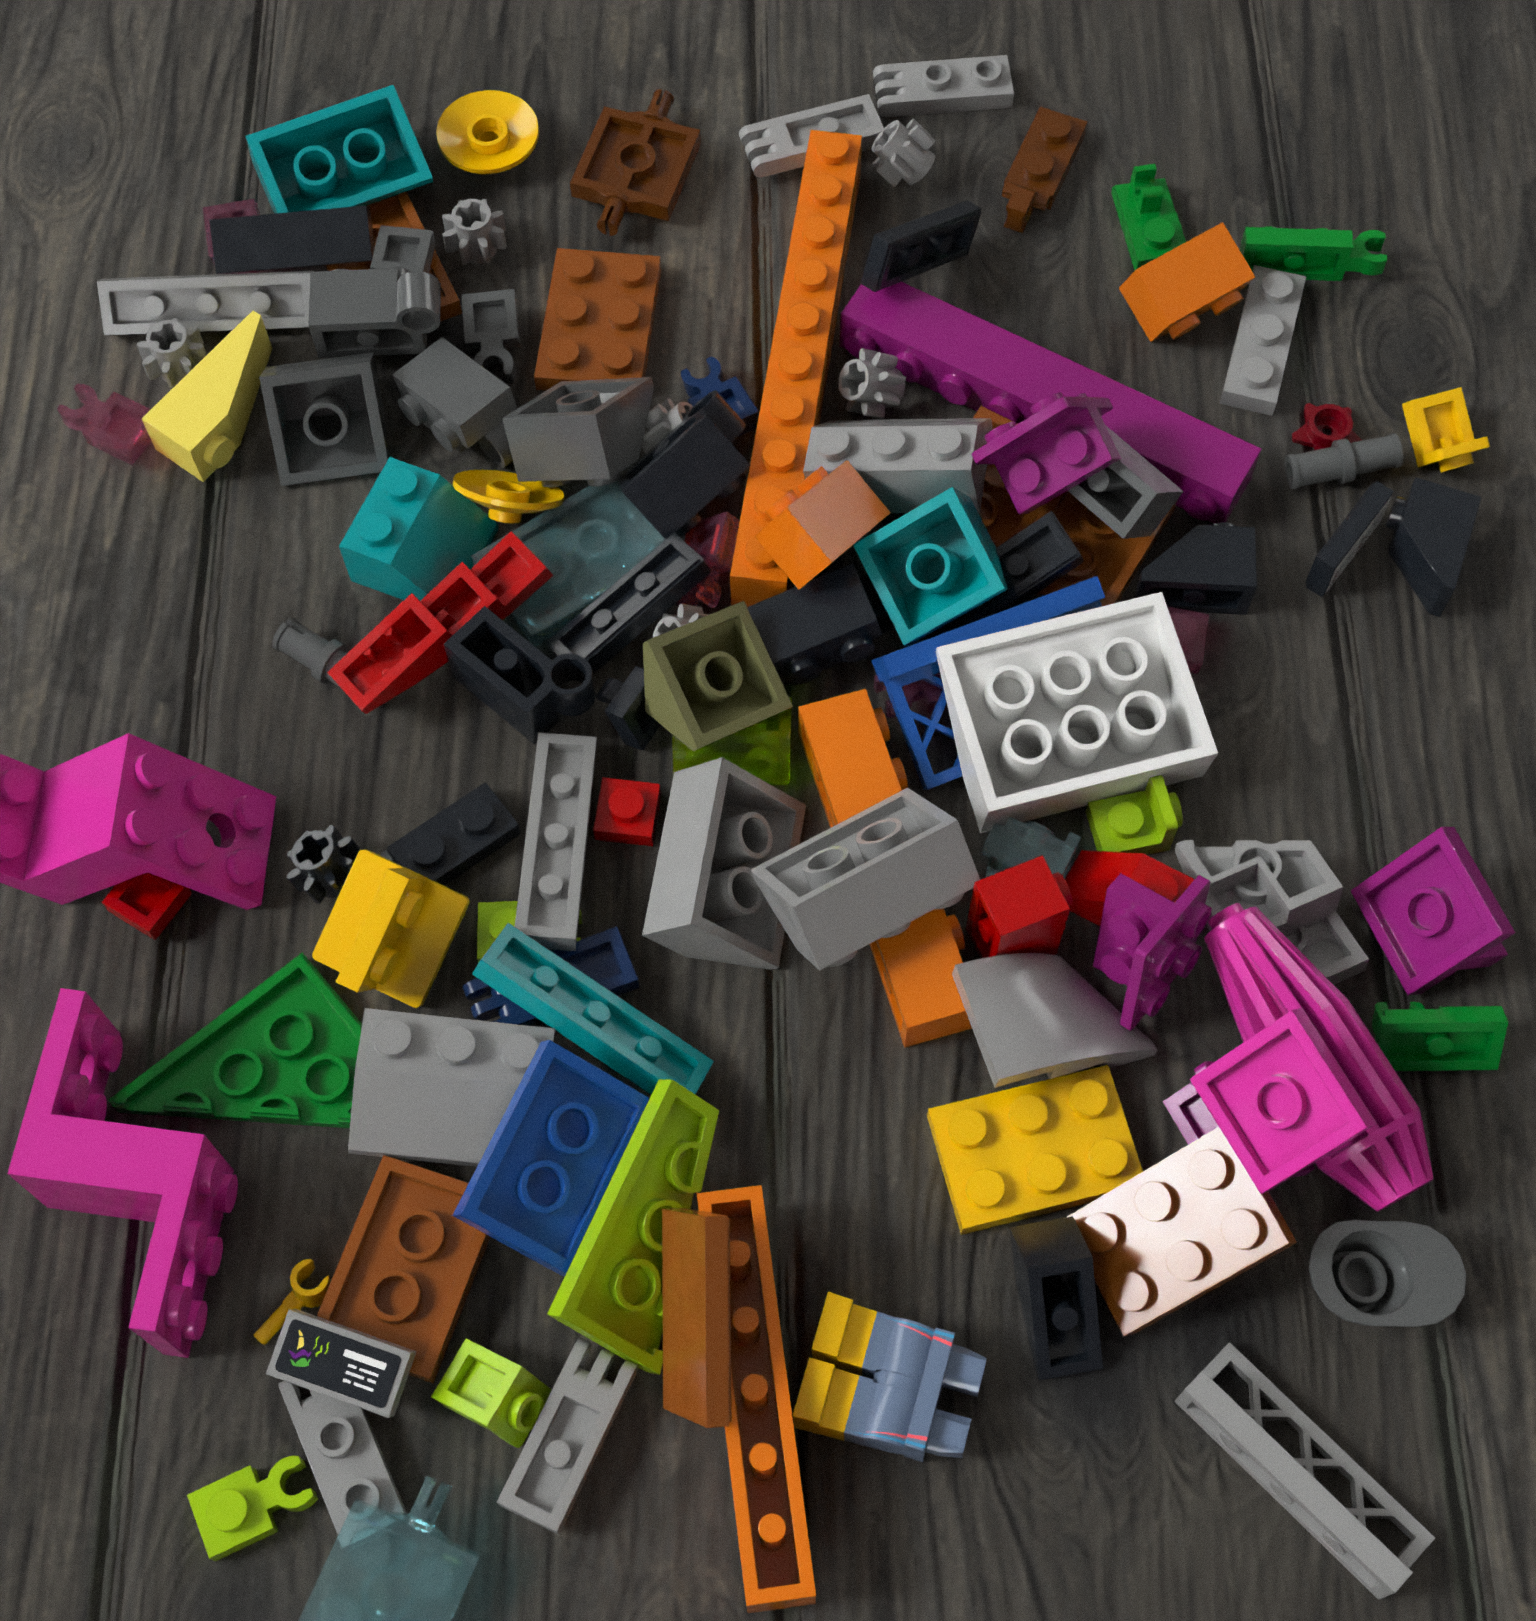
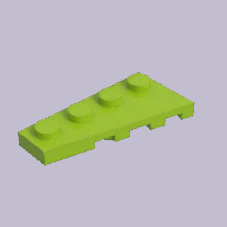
M673 1079L658 1080L547 1315L624 1360H629L639 1365V1368L643 1371L660 1375L663 1364V1351L659 1350L663 1332L662 1209H690L693 1194L701 1192L719 1114L718 1109Z

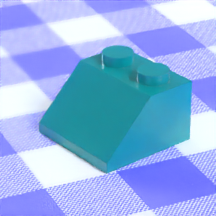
M389 457L342 539L339 548L352 582L405 600L413 593L421 601L461 562L469 569L476 565L484 557L499 527L495 520L490 519L488 514L475 503L456 491L453 485L440 474Z
M954 487L940 493L853 545L904 646L911 645L1007 590L993 540L971 498Z

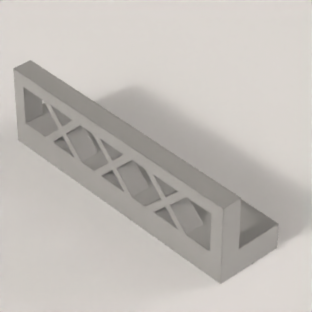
M1230 1342L1174 1401L1378 1600L1397 1592L1413 1573L1409 1568L1435 1539L1424 1526ZM1226 1365L1233 1369L1248 1384L1250 1409H1242L1213 1381ZM1260 1396L1274 1410H1261ZM1262 1420L1287 1421L1299 1433L1301 1458H1293L1263 1429ZM1311 1445L1326 1459L1312 1458ZM1313 1469H1337L1350 1481L1352 1508H1345L1314 1478ZM1363 1495L1377 1508H1364ZM1365 1518L1390 1519L1411 1541L1396 1557L1366 1528Z

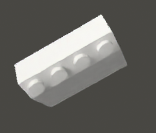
M1162 592L936 648V656L962 776L980 833L1084 807L1091 801L1145 791L1150 777L1162 775L1165 785L1201 777L1218 755Z

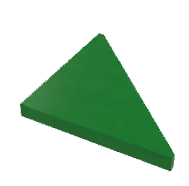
M302 952L108 1101L119 1113L350 1128L355 1066L362 1023Z

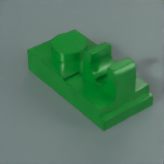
M1155 163L1134 166L1130 183L1115 185L1112 187L1111 192L1134 271L1186 242L1165 178L1155 179L1157 170Z
M1377 1002L1374 1008L1372 1028L1376 1037V1043L1395 1071L1498 1070L1509 1022L1502 1006H1457L1425 1009L1424 1005L1420 1002H1410L1409 1009H1388L1386 1002Z

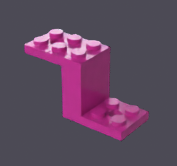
M129 733L46 771L0 754V883L64 905L148 872L248 910L262 905L277 796ZM207 820L213 822L219 829L221 835L220 847L214 845L212 837L206 831Z
M60 988L7 1174L47 1208L155 1222L128 1328L163 1355L188 1358L192 1341H198L205 1329L208 1308L206 1301H202L208 1276H215L221 1263L223 1241L221 1237H218L223 1213H230L236 1201L238 1191L237 1176L233 1175L234 1169L204 1134L104 1121L107 1111V1100L104 1091L109 1073L115 1072L120 1064L123 1041L120 1032L86 991Z

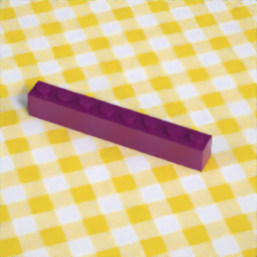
M899 282L877 292H873L861 284L841 312L840 347L847 349L850 354L858 359L860 349L862 348L897 356L898 361L895 368L902 372L907 382H916L941 394L947 401L956 405H965L975 411H978L980 406H983L1019 424L1033 415L1030 409L1032 405L1054 393L1061 392L1063 396L1068 397L1086 393L1087 397L1109 398L1113 409L1101 416L1104 424L1184 491L1178 498L1176 506L1184 509L1195 519L1212 523L1227 522L1252 479L1262 448L906 283Z

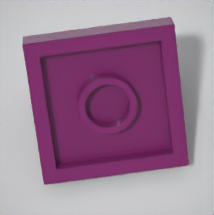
M1440 827L1351 890L1354 899L1408 996L1424 993L1458 970L1490 967L1508 955L1501 942L1515 934V931L1455 827Z

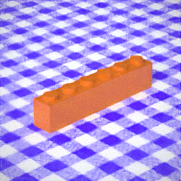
M866 689L798 707V734L830 828L908 788L905 769L900 758L891 759L885 744L886 741H890V731L885 713L881 707L873 709ZM944 908L934 909L911 921L910 926L904 932L893 937L880 938L870 943L904 1048L972 1029L952 976L955 965L963 963L959 951L965 948L962 929L955 914L946 916Z
M762 1185L697 1193L699 1211L726 1215L730 1219L732 1422H729V1427H725L747 1612L755 1613L816 1604V1590Z

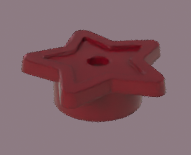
M1311 403L1305 404V424L1292 433L1293 443L1313 447L1314 450L1331 447L1334 440L1345 438L1352 443L1362 441V439L1352 430V409L1349 407L1342 408L1335 404H1323L1318 407ZM1329 429L1332 434L1326 435L1322 430Z

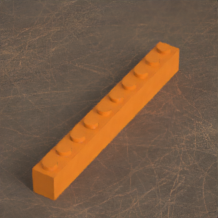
M810 130L751 456V466L749 467L730 572L731 606L744 601L746 606L749 607L792 589L793 582L754 536L772 521L765 511L791 489L798 498L802 496L796 487L805 480L803 470L811 428L820 423L861 177L862 135Z

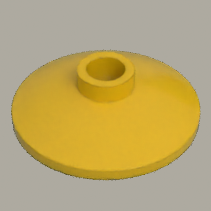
M484 90L467 94L451 103L439 118L436 135L441 153L451 164L470 173L494 174L514 168L529 157L537 144L539 127L533 109L524 100L511 93Z
M467 470L459 472L453 477V487L456 491L469 500L489 508L488 517L502 523L521 522L522 514L543 512L557 508L564 501V492L560 488L543 487L541 481L518 482L517 474L513 472Z

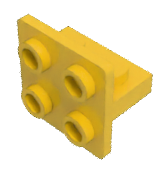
M360 850L315 946L312 957L314 960L340 972L336 983L357 993L376 989L413 1008L421 1007L426 1000L468 908L469 898L370 850Z

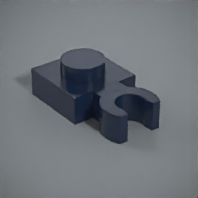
M711 356L706 359L710 374L704 378L697 379L692 377L687 368L681 371L686 393L690 397L687 399L689 404L694 406L704 396L717 390L746 423V427L739 436L757 428L759 417L757 408L736 376L725 381L721 365L716 358Z

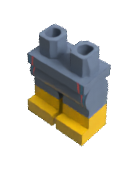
M828 1292L812 1346L813 1358L809 1357L793 1412L794 1427L854 1444L901 1454L904 1457L920 1462L924 1461L925 1453L962 1458L972 1419L939 1410L937 1407L942 1387L978 1397L987 1358L965 1347L955 1345L954 1332L940 1328L933 1329L912 1320L877 1312L853 1304V1299Z

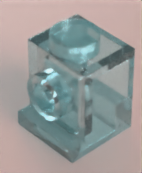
M1009 817L1005 826L996 822L981 852V855L989 858L985 878L1043 855L1052 874L1059 872L1065 879L1074 862L1081 837L1070 832L1066 841H1062L1056 838L1054 833L1044 825L1032 821L1023 823L1012 817Z

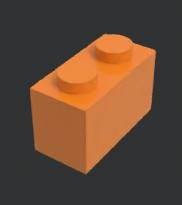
M1222 222L1137 268L1119 287V290L1150 342L1167 333L1175 340L1197 327L1201 323L1198 318L1201 314L1212 309L1215 316H1218L1240 303L1244 299L1240 291L1255 278V275Z
M848 460L830 474H828L823 466L815 470L796 487L802 495L798 498L792 489L765 511L772 521L754 536L798 590L891 513Z

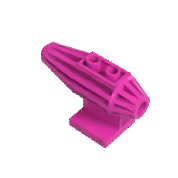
M1235 903L1214 915L1208 921L1212 930L1204 937V941L1208 947L1243 1043L1190 1078V1081L1260 1194L1274 1189L1314 1163L1319 1170L1377 1212L1431 1182L1434 1178L1420 1108L1350 1001L1258 907L1254 906L1244 910L1240 903Z

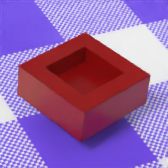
M602 777L593 828L595 840L653 847L662 794L661 785L658 783Z
M147 872L116 884L102 901V904L108 912L153 940H156L191 896L192 892L185 886Z

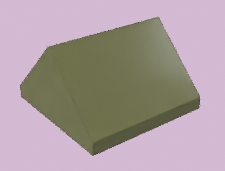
M744 601L651 638L643 643L645 712L692 751H696L793 707Z

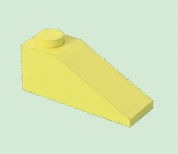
M253 310L142 418L155 449L202 482L216 469L225 466L232 458L234 451L241 444L260 387L259 377L266 368L272 351V345L260 314Z

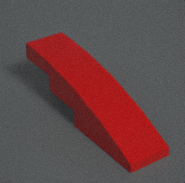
M511 531L471 569L461 562L421 601L411 593L327 673L359 709L368 714L446 664L448 658L443 644L484 606L503 620L554 575Z

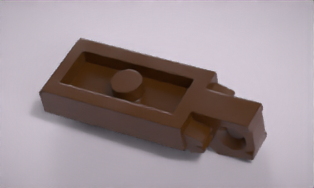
M1041 106L1039 107L1004 180L1002 197L1009 199L1006 206L1005 228L1023 233L1035 208L1044 211L1046 209L1051 210L1084 140L1088 121Z

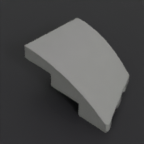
M1183 840L1176 843L1175 853L1183 874L1193 879L1201 875L1211 881L1206 905L1212 908L1209 920L1218 912L1235 903H1240L1244 910L1256 906L1333 985L1366 970L1369 958L1336 912L1343 886L1311 840H1281L1274 844H1265L1258 840H1236L1232 847H1195L1194 840ZM1207 922L1206 925H1207L1209 931H1211L1212 929H1211L1210 925H1209L1208 922Z
M1044 953L998 955L956 964L953 969V979L994 1088L1047 1073L1048 1078L1052 1079L1096 1065H1100V1067L1108 1065L1110 1069L1154 1056L1158 1051L1154 1043L1136 1026L1132 1031L1121 1026L1120 1019L1122 1013L1060 956Z

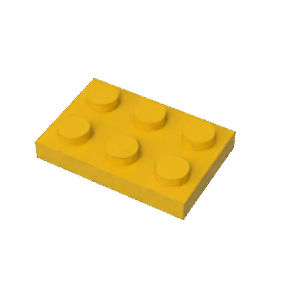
M1108 1065L928 1108V1122L961 1235L1091 1203L1143 1172Z

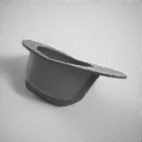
M1349 1220L1336 1222L1319 1234L1311 1248L1309 1262L1311 1287L1314 1288L1326 1308L1348 1322L1363 1326L1421 1327L1437 1324L1455 1312L1465 1295L1466 1271L1459 1252L1447 1237L1427 1225L1407 1221Z

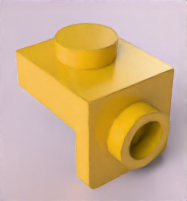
M1462 387L1410 400L1402 404L1418 467L1438 462L1440 472L1449 471L1473 464L1472 453L1490 447L1488 436L1474 439Z

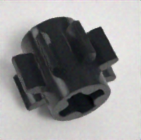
M329 825L326 831H306L295 842L292 850L287 851L286 856L297 868L291 870L286 877L299 892L305 891L317 904H320L324 897L337 898L351 870L353 861L356 859L361 848L351 836L343 837L334 825Z

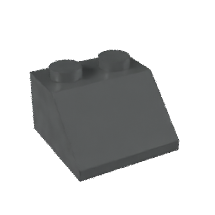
M374 352L270 366L264 369L259 379L281 486L382 471L389 459L384 405Z
M652 377L561 381L502 418L518 482L541 481L543 487L550 488L565 485L573 480H587L589 486H604L619 480V473L639 459L654 390Z

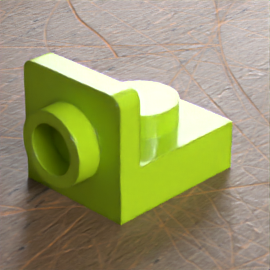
M1162 775L1150 777L1145 791L1088 802L1085 811L1097 851L1144 853L1146 855L1168 851L1171 848L1178 827H1181L1183 824L1182 809L1178 796L1175 792L1168 793Z
M465 1339L431 1397L446 1408L490 1430L508 1444L520 1448L533 1429L552 1390L524 1367Z

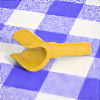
M312 1259L302 1260L295 1265L290 1275L292 1291L285 1297L275 1312L253 1334L264 1346L282 1328L288 1309L301 1310L303 1306L313 1308L322 1304L330 1285L329 1275L314 1289L307 1290L300 1287L301 1283L310 1277L315 1269Z

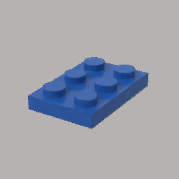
M546 1040L540 1042L452 1216L557 1274L565 1276L650 1098L553 1041Z

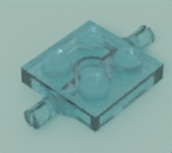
M425 1476V1481L409 1514L387 1512L356 1498L299 1621H451L480 1558L479 1553L450 1541L434 1525L452 1487L441 1482L431 1505L427 1506V1501L438 1479Z

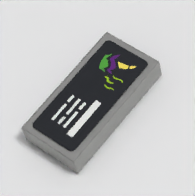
M288 1309L266 1374L390 1418L395 1416L417 1351L298 1309Z

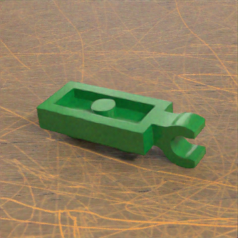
M1272 226L1245 227L1239 248L1252 271L1254 265L1306 276V280L1342 281L1345 271L1360 272L1371 276L1383 273L1387 262V255L1368 252L1381 251L1386 235L1379 230L1364 231L1353 240L1352 230H1330L1327 228L1294 229Z

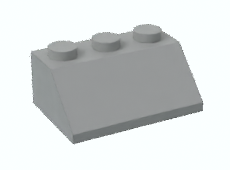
M991 418L830 420L811 428L803 470L806 479L821 466L830 474L848 460L891 513H908L951 487L969 496L977 512L980 513L987 464L976 465L971 453L987 444L984 437L992 430Z
M723 757L674 772L642 936L688 958L769 970L779 968L785 929L755 882L750 870L800 844L806 805Z
M909 788L888 797L750 870L755 882L796 949L819 971L826 967L839 966L850 961L857 954V950L880 938L893 937L904 932L910 926L911 921L934 909H943L956 904L963 898L965 892L973 889L974 882L980 880L958 820Z
M365 1008L355 1066L348 1154L377 1157L385 1155L396 1159L477 1167L540 1042L546 1040L554 1041L555 1028Z

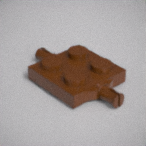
M662 89L655 90L650 105L645 112H626L604 106L570 181L572 197L605 206L596 225L598 230L605 235L608 229L609 236H614L618 233L620 223L627 212L669 221L701 146V130L676 124L667 118L671 105L674 103V96L667 90L664 91L663 96Z

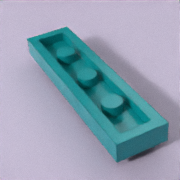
M507 923L472 973V975L551 1028H555L557 1032L649 1094H652L659 1079H673L696 1094L714 1062L510 923Z

